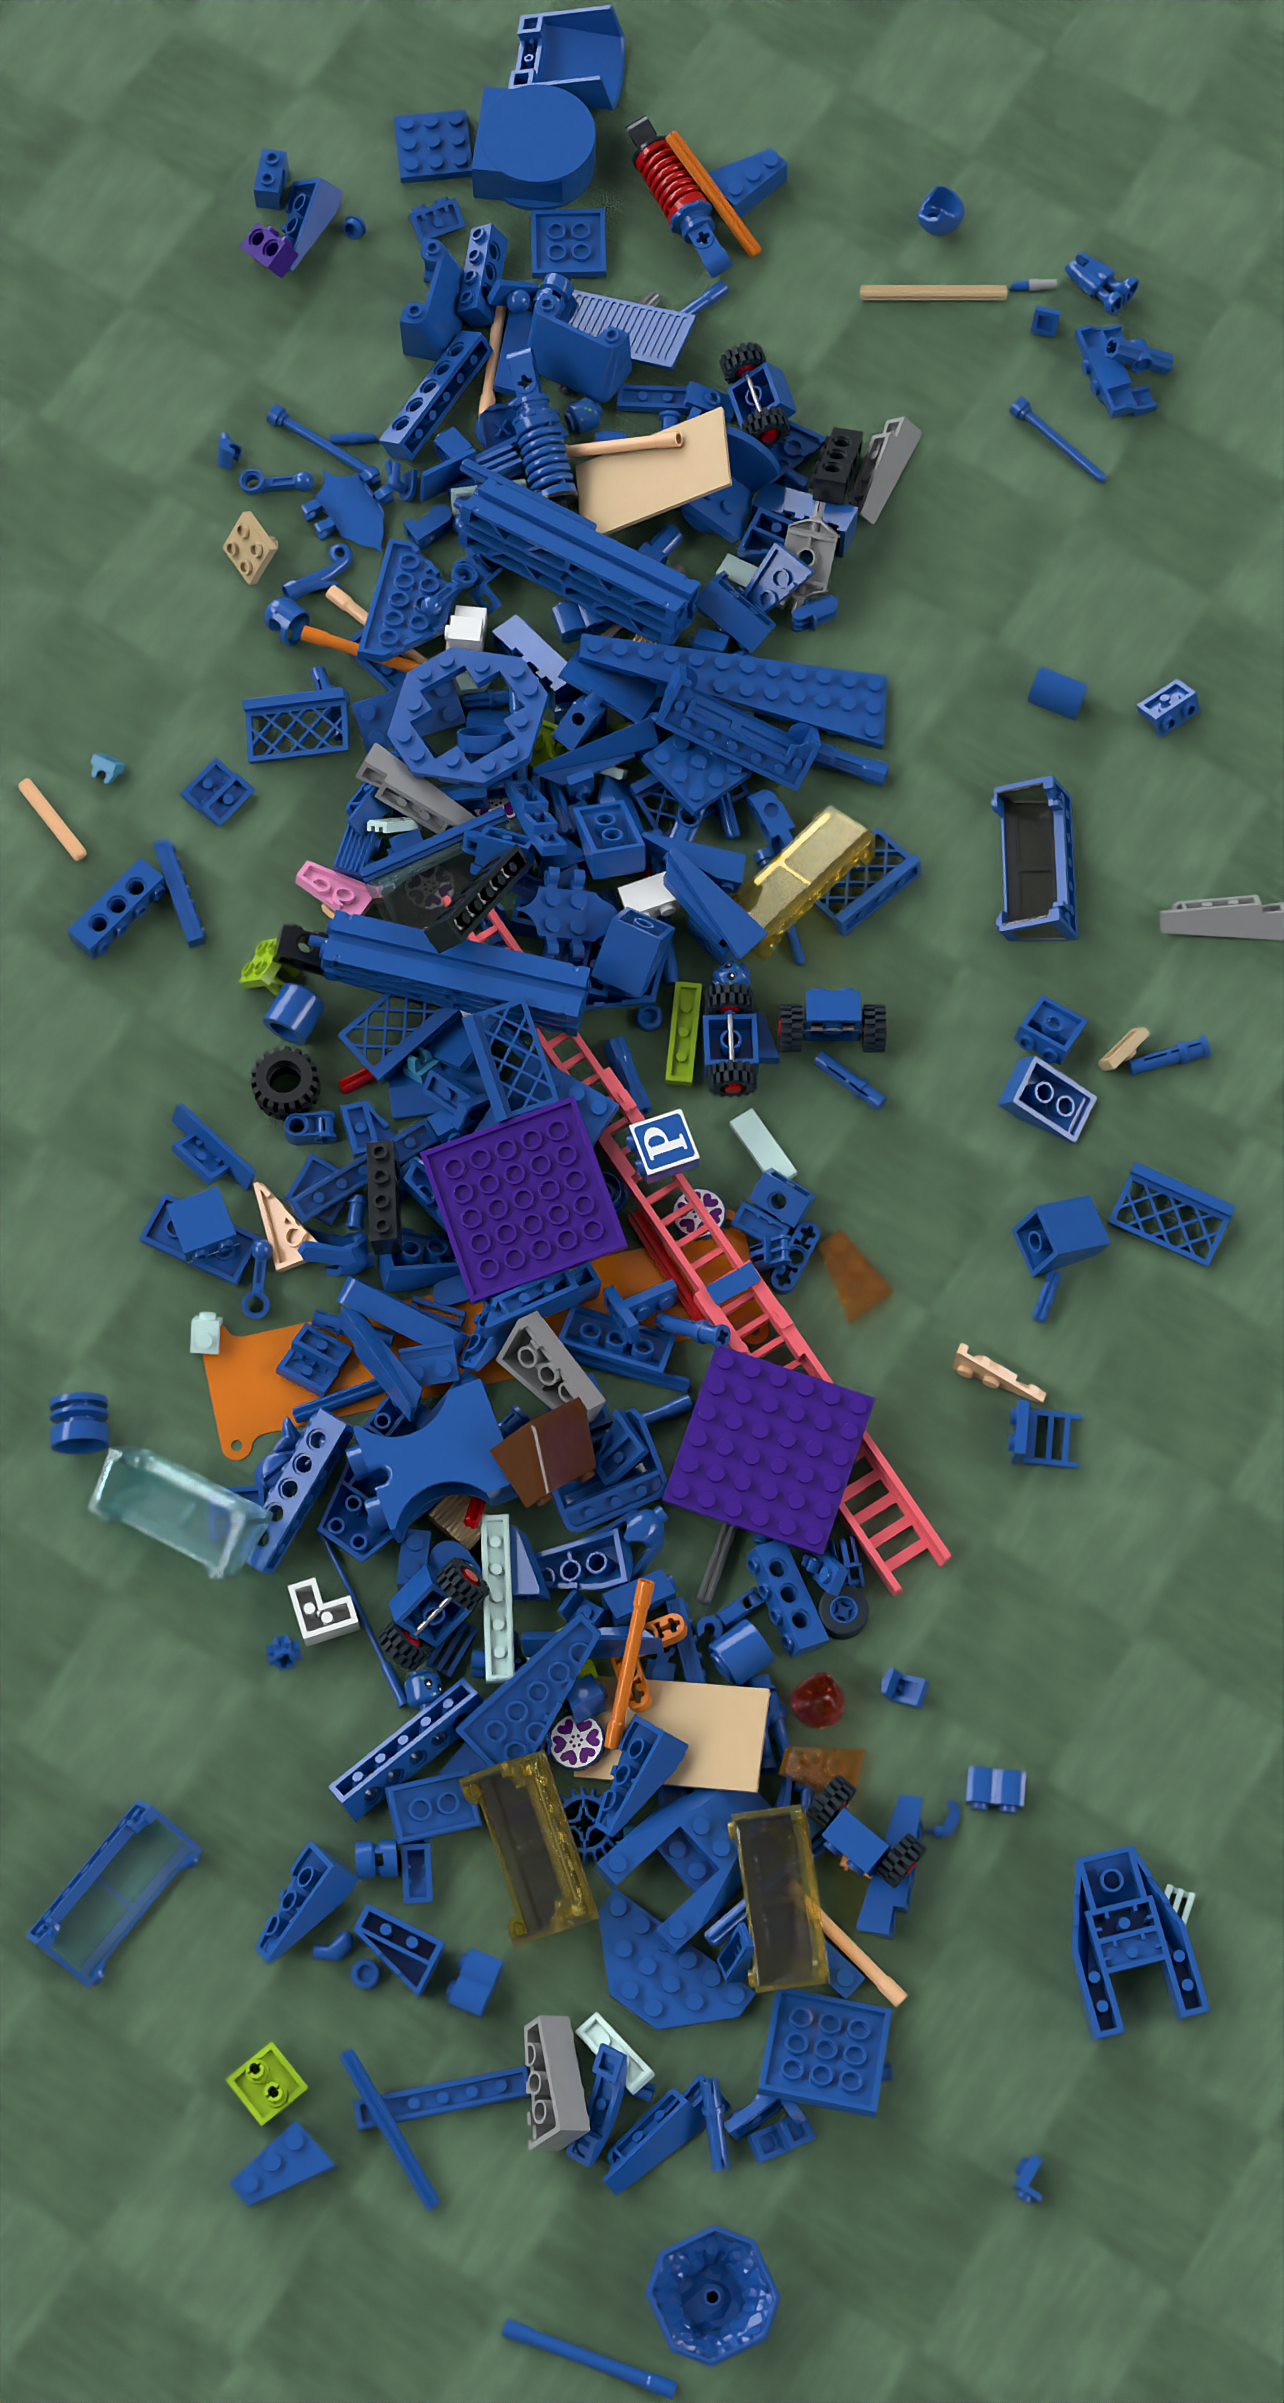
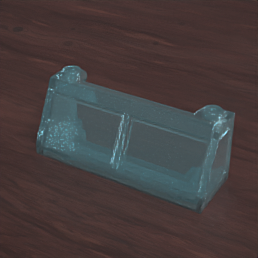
M142 1446L110 1447L88 1510L97 1514L96 1517L99 1520L112 1523L113 1520H121L204 1563V1569L208 1571L207 1575L219 1581L238 1575L269 1526L274 1514Z

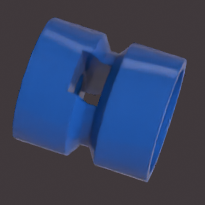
M548 273L531 303L532 310L534 311L536 301L544 292L556 298L560 303V312L556 317L559 319L566 307L565 304L568 303L574 292L573 284L560 274Z
M396 1839L380 1840L377 1845L372 1840L357 1841L355 1843L358 1880L374 1879L376 1874H380L382 1878L399 1877L398 1845ZM376 1853H383L384 1865H377Z

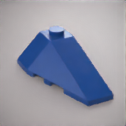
M402 1228L403 1253L378 1255V1270L384 1291L414 1290L461 1275L450 1240L438 1238L439 1234L430 1232L429 1236L413 1233L414 1229Z
M616 1528L534 1553L547 1588L606 1590L629 1583L634 1559L631 1543L626 1544L623 1541L625 1533Z

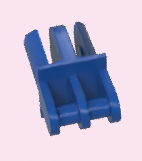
M826 595L811 602L804 599V606L793 611L791 625L793 631L801 632L812 627L813 631L816 632L818 625L835 619L838 606L837 599L833 595Z
M783 1234L772 1238L764 1237V1242L750 1246L749 1250L752 1252L749 1253V1260L754 1262L752 1264L758 1272L774 1267L785 1269V1265L791 1264L792 1259L789 1258V1253L792 1251V1248L789 1246L791 1236Z
M855 1536L849 1537L853 1563H850L845 1538L839 1539L838 1547L841 1563L848 1570L843 1585L851 1587L860 1585L861 1588L865 1587L862 1563L859 1560ZM828 1540L829 1553L838 1561L834 1540ZM857 1570L858 1577L851 1578L850 1571Z

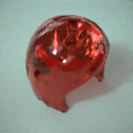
M814 1673L796 1685L791 1692L790 1699L793 1712L798 1720L807 1727L820 1730L832 1726L844 1714L845 1700L843 1692L829 1673Z

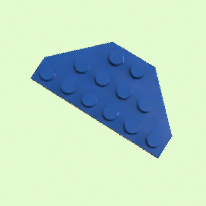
M389 538L359 644L357 658L385 662L445 632L454 596L441 606V611L438 615L429 617L422 612V600L427 596H434L448 583L442 579L440 571L433 563L422 556L419 547L413 542Z
M614 1888L597 1911L609 1995L656 2031L726 2019H738L756 1995L753 1990L742 1982L727 1983L719 1965L688 1942L671 1955L652 1934L663 1923Z

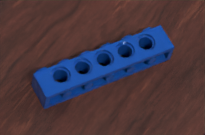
M464 330L458 333L379 439V442L391 458L407 461L414 459L494 350L482 333Z
M321 1408L311 1417L307 1432L296 1443L295 1453L290 1461L282 1467L280 1479L269 1490L265 1505L262 1510L255 1514L252 1520L253 1525L248 1534L240 1540L238 1544L239 1550L235 1556L260 1572L273 1575L354 1435V1426ZM323 1435H325L326 1442L324 1446L320 1448L319 1440ZM311 1459V1469L306 1472L305 1464ZM297 1484V1493L292 1497L291 1488ZM282 1508L283 1517L278 1521L277 1512ZM268 1533L269 1541L264 1546L262 1540L264 1535Z
M464 1678L460 1679L335 1780L328 1788L342 1808L356 1822L386 1798L385 1787L404 1783L461 1737L455 1731V1728L480 1706L483 1700Z

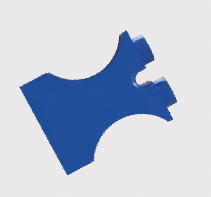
M481 1379L448 1390L447 1398L441 1411L421 1430L406 1436L384 1437L370 1433L357 1425L353 1427L359 1445L345 1450L357 1481L372 1476L375 1483L387 1480L383 1485L375 1487L377 1496L365 1500L364 1504L375 1532L377 1533L389 1528L397 1543L403 1542L406 1530L414 1516L427 1504L439 1498L450 1495H468L481 1499L494 1507L519 1497L489 1451L503 1441L504 1438Z

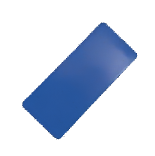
M748 1262L727 1276L707 1285L706 1289L714 1303L718 1305L756 1284L761 1278L752 1263Z

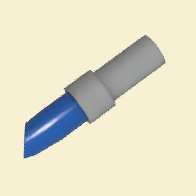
M1057 279L1015 281L1009 290H1029V292L1057 289Z

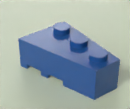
M723 570L709 582L694 604L697 606L700 614L706 618L710 617L717 623L716 626L721 632L734 637L741 649L749 650L753 653L775 628L776 624L756 603L751 604L742 596L745 591L740 586L735 589L726 580L729 575Z
M366 1903L353 1928L355 1935L420 2000L446 1949L445 1942Z

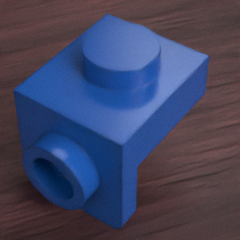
M889 1667L887 1674L881 1681V1694L891 1703L921 1710L930 1683L926 1679L902 1674L896 1668Z
M1034 2154L1028 2160L1024 2157L1021 2159L1014 2171L1019 2176L1012 2188L1017 2190L1015 2195L1030 2205L1033 2201L1039 2203L1043 2198V2195L1029 2187L1031 2180L1043 2161Z

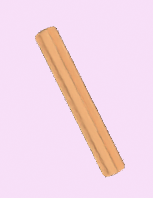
M26 778L18 784L20 791L73 859L80 861L87 855L85 848L31 779Z

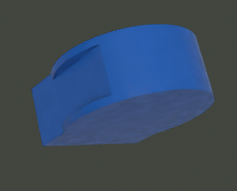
M526 85L515 89L484 86L471 168L473 197L503 200L511 206L529 211L557 209L568 205L580 197L589 187L596 169L595 124L585 104L572 93L550 85Z

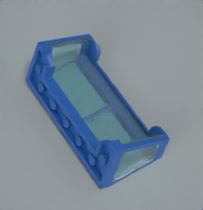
M138 1799L25 1937L82 1984L90 1988L92 1984H98L106 1973L104 1970L105 1960L176 1873L185 1868L191 1869L200 1859L199 1853L203 1848L155 1807Z

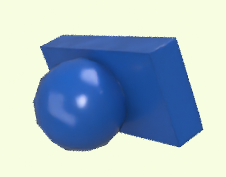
M497 279L486 300L490 305L507 306L511 312L521 314L530 307L539 287L535 282Z

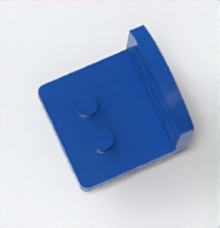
M726 426L732 486L679 506V509L686 521L696 530L706 534L718 533L734 544L742 538L754 493L778 476L780 466L774 455L760 441L741 430Z

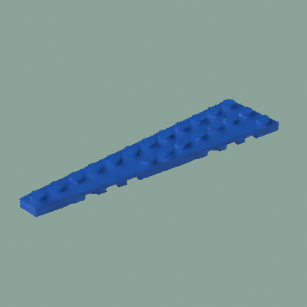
M590 634L581 635L579 662L610 671H617L630 677L639 676L650 679L649 682L658 685L660 683L668 684L678 662H681L696 671L698 676L696 689L733 707L764 716H771L781 721L790 720L797 723H806L814 728L825 730L826 734L833 736L838 734L851 738L850 741L877 749H882L884 745L887 676Z

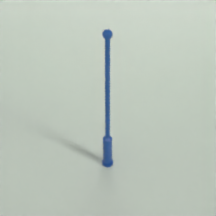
M317 1526L315 1532L318 1536H321L349 1596H351L352 1603L382 1663L380 1668L397 1701V1706L399 1709L408 1706V1702L391 1662L386 1660L328 1538L317 1531L319 1527Z

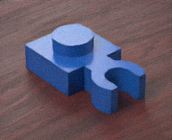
M675 1644L670 1646L669 1652L655 1654L657 1660L648 1659L645 1673L646 1679L674 1680L676 1664L669 1663V1660L675 1655Z

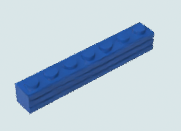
M169 838L154 842L153 846L189 949L205 944L204 937L207 936L204 928L199 926V923H201L199 913L195 914L194 912L196 905L194 899L190 900L189 895L191 891L189 885L185 886L184 881L186 877L184 871L180 872L179 867L181 863L179 857L174 855L176 852L175 845L170 843Z
M683 1597L665 1601L667 1613L679 1614L688 1627L687 1635L684 1639L675 1643L685 1681L687 1683L706 1684L705 1668L702 1669L700 1662H703L702 1655L696 1649V1645H698L697 1636L693 1635L691 1630L694 1628L692 1618L688 1619L687 1612H689L687 1601L684 1602ZM672 1623L671 1629L672 1632L675 1633L677 1631V1625L676 1623Z

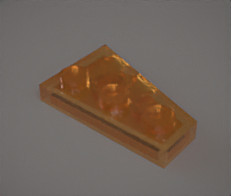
M841 1229L819 1244V1250L830 1278H832L849 1325L892 1294V1289Z
M789 1746L785 1748L779 1775L820 1793L835 1776L840 1774L856 1788L866 1749Z

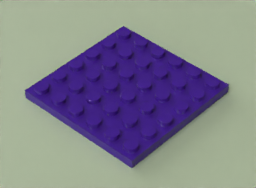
M575 1096L420 1152L472 1305L496 1297L523 1284L548 1278L629 1248Z
M719 1346V1348L714 1350L662 1502L822 1557L876 1398Z

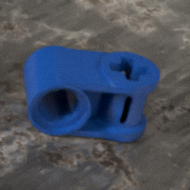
M317 1111L313 1113L291 1114L286 1118L284 1124L286 1139L293 1145L331 1144L336 1142L337 1135L334 1133L333 1121L336 1118L335 1113L332 1111ZM294 1126H301L304 1128L303 1131L299 1133H294L291 1131V1128H293Z

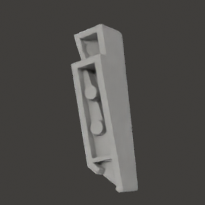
M905 416L886 420L883 433L872 436L849 498L850 502L855 507H858V515L871 525L875 524L922 436V432Z
M374 743L355 776L379 788L374 796L375 798L437 834L476 818L426 779L415 778L405 763L378 743Z
M1258 895L1178 901L1173 904L1172 910L1160 911V930L1162 933L1284 940V902L1262 905Z

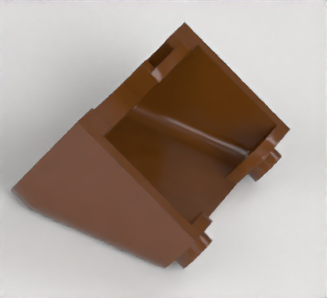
M579 1397L533 1419L489 1450L526 1508L535 1503L541 1507L554 1498L551 1494L552 1492L571 1481L576 1482L579 1480L583 1484L595 1476L593 1470L597 1468L586 1408Z

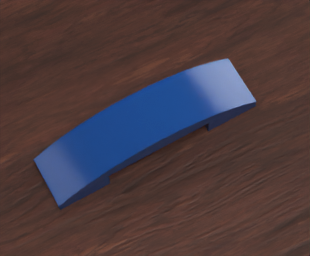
M600 2043L592 2072L596 2073L597 2076L586 2108L590 2120V2131L569 2144L565 2154L587 2167H592L610 2135L622 2102L626 2084L627 2055L605 2043Z

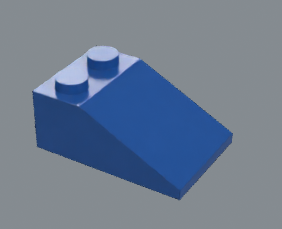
M624 800L573 808V815L585 860L594 880L645 871V844Z
M1034 1055L1018 1060L997 1105L1024 1122L1070 1143H1076L1097 1096Z

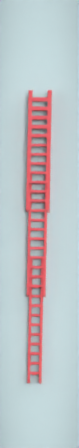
M448 895L442 898V903L446 908L452 901ZM494 909L487 915L493 926L476 936L472 931L466 938L467 940L481 943L499 932L508 945L506 949L523 952ZM536 1028L544 1054L553 1066L570 1075L567 1071L568 1069L586 1060L595 1074L582 1081V1083L590 1087L600 1081L609 1094L607 1097L619 1104V1110L624 1117L608 1126L596 1142V1145L695 1289L696 1293L694 1294L693 1301L705 1317V1320L710 1321L712 1325L724 1324L730 1328L731 1337L726 1348L761 1359L786 1344L795 1360L784 1366L785 1368L795 1370L802 1365L809 1376L833 1383L794 1326L793 1321L783 1306L779 1304L761 1276L759 1282L748 1288L749 1292L723 1308L714 1303L706 1286L695 1271L725 1254L734 1269L717 1279L719 1280L751 1261L748 1260L743 1263L682 1173L671 1176L674 1180L673 1182L645 1198L636 1185L644 1176L639 1177L627 1157L635 1152L630 1153L628 1146L620 1149L612 1137L629 1125L646 1120L637 1108L636 1103L627 1090L624 1089L611 1068L608 1067L603 1070L579 1033L577 1037L563 1032L547 1042L539 1028ZM571 1038L580 1053L562 1063L553 1051V1048ZM679 1188L689 1203L660 1220L651 1204ZM694 1210L704 1225L675 1242L666 1226ZM710 1232L719 1247L690 1264L680 1249L705 1233ZM755 1299L764 1314L735 1331L727 1316ZM771 1322L780 1336L750 1353L742 1338L766 1323ZM865 1429L854 1464L865 1457L873 1471L845 1488L837 1515L851 1536H855L857 1545L891 1595L895 1597L903 1592V1589L891 1573L892 1571L925 1550L929 1551L939 1567L948 1563L952 1555ZM880 1480L888 1494L857 1514L852 1515L845 1502ZM896 1503L904 1517L868 1539L860 1525ZM912 1526L920 1540L884 1562L876 1548Z

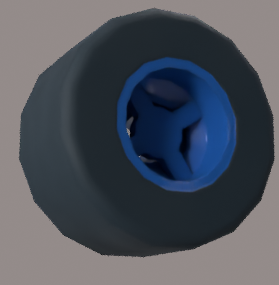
M843 1585L838 1596L828 1594L827 1592L823 1594L817 1613L828 1636L834 1639L847 1640L856 1637L864 1629L868 1620L869 1606L866 1598L859 1590Z

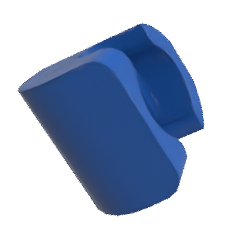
M224 432L219 436L217 463L220 467L229 470L234 465L233 459L239 461L242 447L231 441L229 434Z

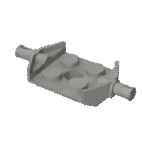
M815 501L813 516H810L809 519L788 525L784 546L799 559L802 552L809 550L813 554V561L808 566L816 571L812 577L791 593L794 598L791 613L803 606L804 599L828 592L829 590L827 585L837 540L840 538V535L823 521L826 504L823 502Z

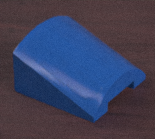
M612 5L521 15L518 28L520 39L515 71H511L508 89L536 84L550 85L572 93L585 106L614 111L621 95L625 67V36L614 7Z

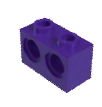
M256 223L239 247L282 279L299 254L292 249L294 244L283 235L278 238L280 233L271 226L267 225L264 228L259 223Z

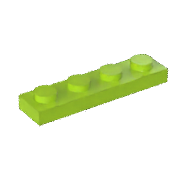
M679 981L675 983L665 1084L692 1086L702 984Z

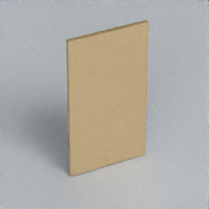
M722 407L716 408L652 434L680 431L683 438L680 447L651 448L603 454L576 465L580 515L596 523V531L606 536L732 486L724 409Z
M598 1676L595 1679L596 1682H602L608 1694V1698L604 1699L607 1711L592 1718L599 1722L606 1736L618 1680L617 1677ZM646 1679L652 1696L651 1706L642 1713L633 1712L628 1707L624 1733L633 1716L637 1715L689 1744L684 1758L673 1774L662 1785L758 1793L769 1698L771 1696L770 1689ZM637 1687L632 1688L635 1694L634 1701L638 1704L641 1702L642 1696L638 1692ZM605 1747L604 1754L598 1763L585 1768V1770L574 1771V1777L613 1781L614 1776L610 1775L613 1765L618 1766L622 1751Z

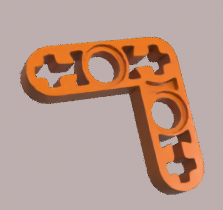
M675 1613L647 1622L644 1626L647 1632L654 1633L655 1638H661L657 1631L658 1628H661L664 1635L662 1638L663 1647L681 1641L688 1631L687 1624L682 1616ZM672 1623L677 1625L675 1633H672L670 1630ZM638 1655L637 1673L632 1684V1688L637 1687L638 1692L641 1694V1702L636 1704L634 1701L635 1694L631 1689L628 1703L630 1710L636 1713L645 1712L652 1703V1696L639 1661V1657L644 1655ZM610 1657L617 1680H619L623 1659L622 1657Z

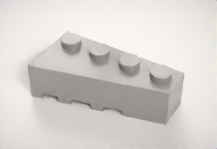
M538 1311L518 1319L496 1361L552 1410L579 1397L585 1405L588 1423L595 1421L606 1402L598 1389Z
M540 2015L524 2026L525 2065L531 2068L528 2082H526V2093L532 2095V2112H527L528 2125H533V2140H528L529 2151L558 2152L590 2131V2120L586 2110L584 2088L581 2083L579 2061L576 2056L573 2040L574 2034L571 2029L569 2016Z

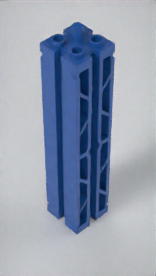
M490 478L482 485H478L469 499L462 500L458 497L455 499L453 507L459 509V513H461L460 523L457 527L459 545L471 548L473 552L479 553L481 556L652 642L672 646L679 638L680 632H684L694 621L696 612L694 602L699 596L700 582L688 579L686 575L505 485L501 486Z
M336 910L334 919L330 918L326 929V934H329L328 938L310 935L308 945L320 948L321 969H324L326 980L341 981L343 984L474 1014L525 997L535 1028L556 1033L564 1032L566 1035L574 1037L578 1035L583 1009L585 1008L590 989L589 967H576L571 963L466 939L461 944L439 954L429 942L423 929L357 914L349 915L347 912ZM522 1004L511 1007L506 1018L521 1024L525 1016ZM505 1010L496 1013L503 1016ZM492 1014L487 1015V1017L500 1019ZM526 1019L524 1025L529 1026Z

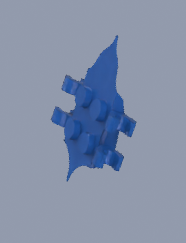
M375 466L369 467L361 474L355 473L345 477L333 476L323 469L325 482L322 489L317 495L313 496L314 500L301 506L304 511L302 515L307 522L314 520L321 511H324L328 516L327 519L319 521L314 525L318 538L321 541L325 540L337 529L343 539L347 538L359 545L373 547L382 552L381 540L384 535L383 517L385 514L381 505H387L394 500L391 495L393 490L386 484L375 492L371 491L369 486H375L381 482V479L378 477L380 472Z
M549 866L548 871H544V887L539 886L534 900L524 907L516 908V910L529 915L535 923L538 938L543 940L542 956L545 958L554 959V956H558V942L569 943L568 961L580 962V958H584L583 944L594 943L597 938L605 935L612 918L618 914L615 907L602 900L596 892L583 891L585 870L575 869L574 873H570V890L558 888L560 868Z

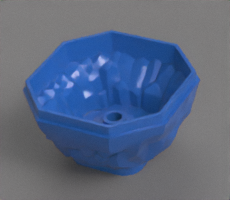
M716 2225L659 2251L645 2292L670 2351L711 2367L767 2340L781 2299L755 2240ZM711 2291L716 2292L718 2295V2300L715 2303H709L706 2299V2295Z

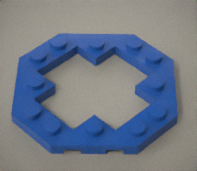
M451 647L407 672L387 736L415 778L425 779V777L438 778L441 782L453 784L464 782L474 784V787L487 788L531 762L533 747L538 739L543 723L542 717L550 699L548 693L522 657ZM467 671L479 689L502 676L524 707L503 719L505 727L514 740L472 764L469 763L458 746L434 758L413 728V726L434 715L432 708L423 695Z

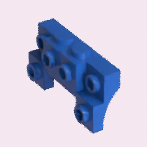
M1117 324L1109 327L1088 325L1076 329L1074 339L1083 356L1081 361L1082 372L1084 375H1088L1092 394L1094 396L1097 395L1100 404L1104 403L1110 418L1113 419L1130 413L1133 417L1156 411L1158 405L1156 402L1154 403L1150 395L1149 385L1130 388L1131 379L1123 362L1105 357L1106 341L1111 336L1125 340L1121 332V325Z

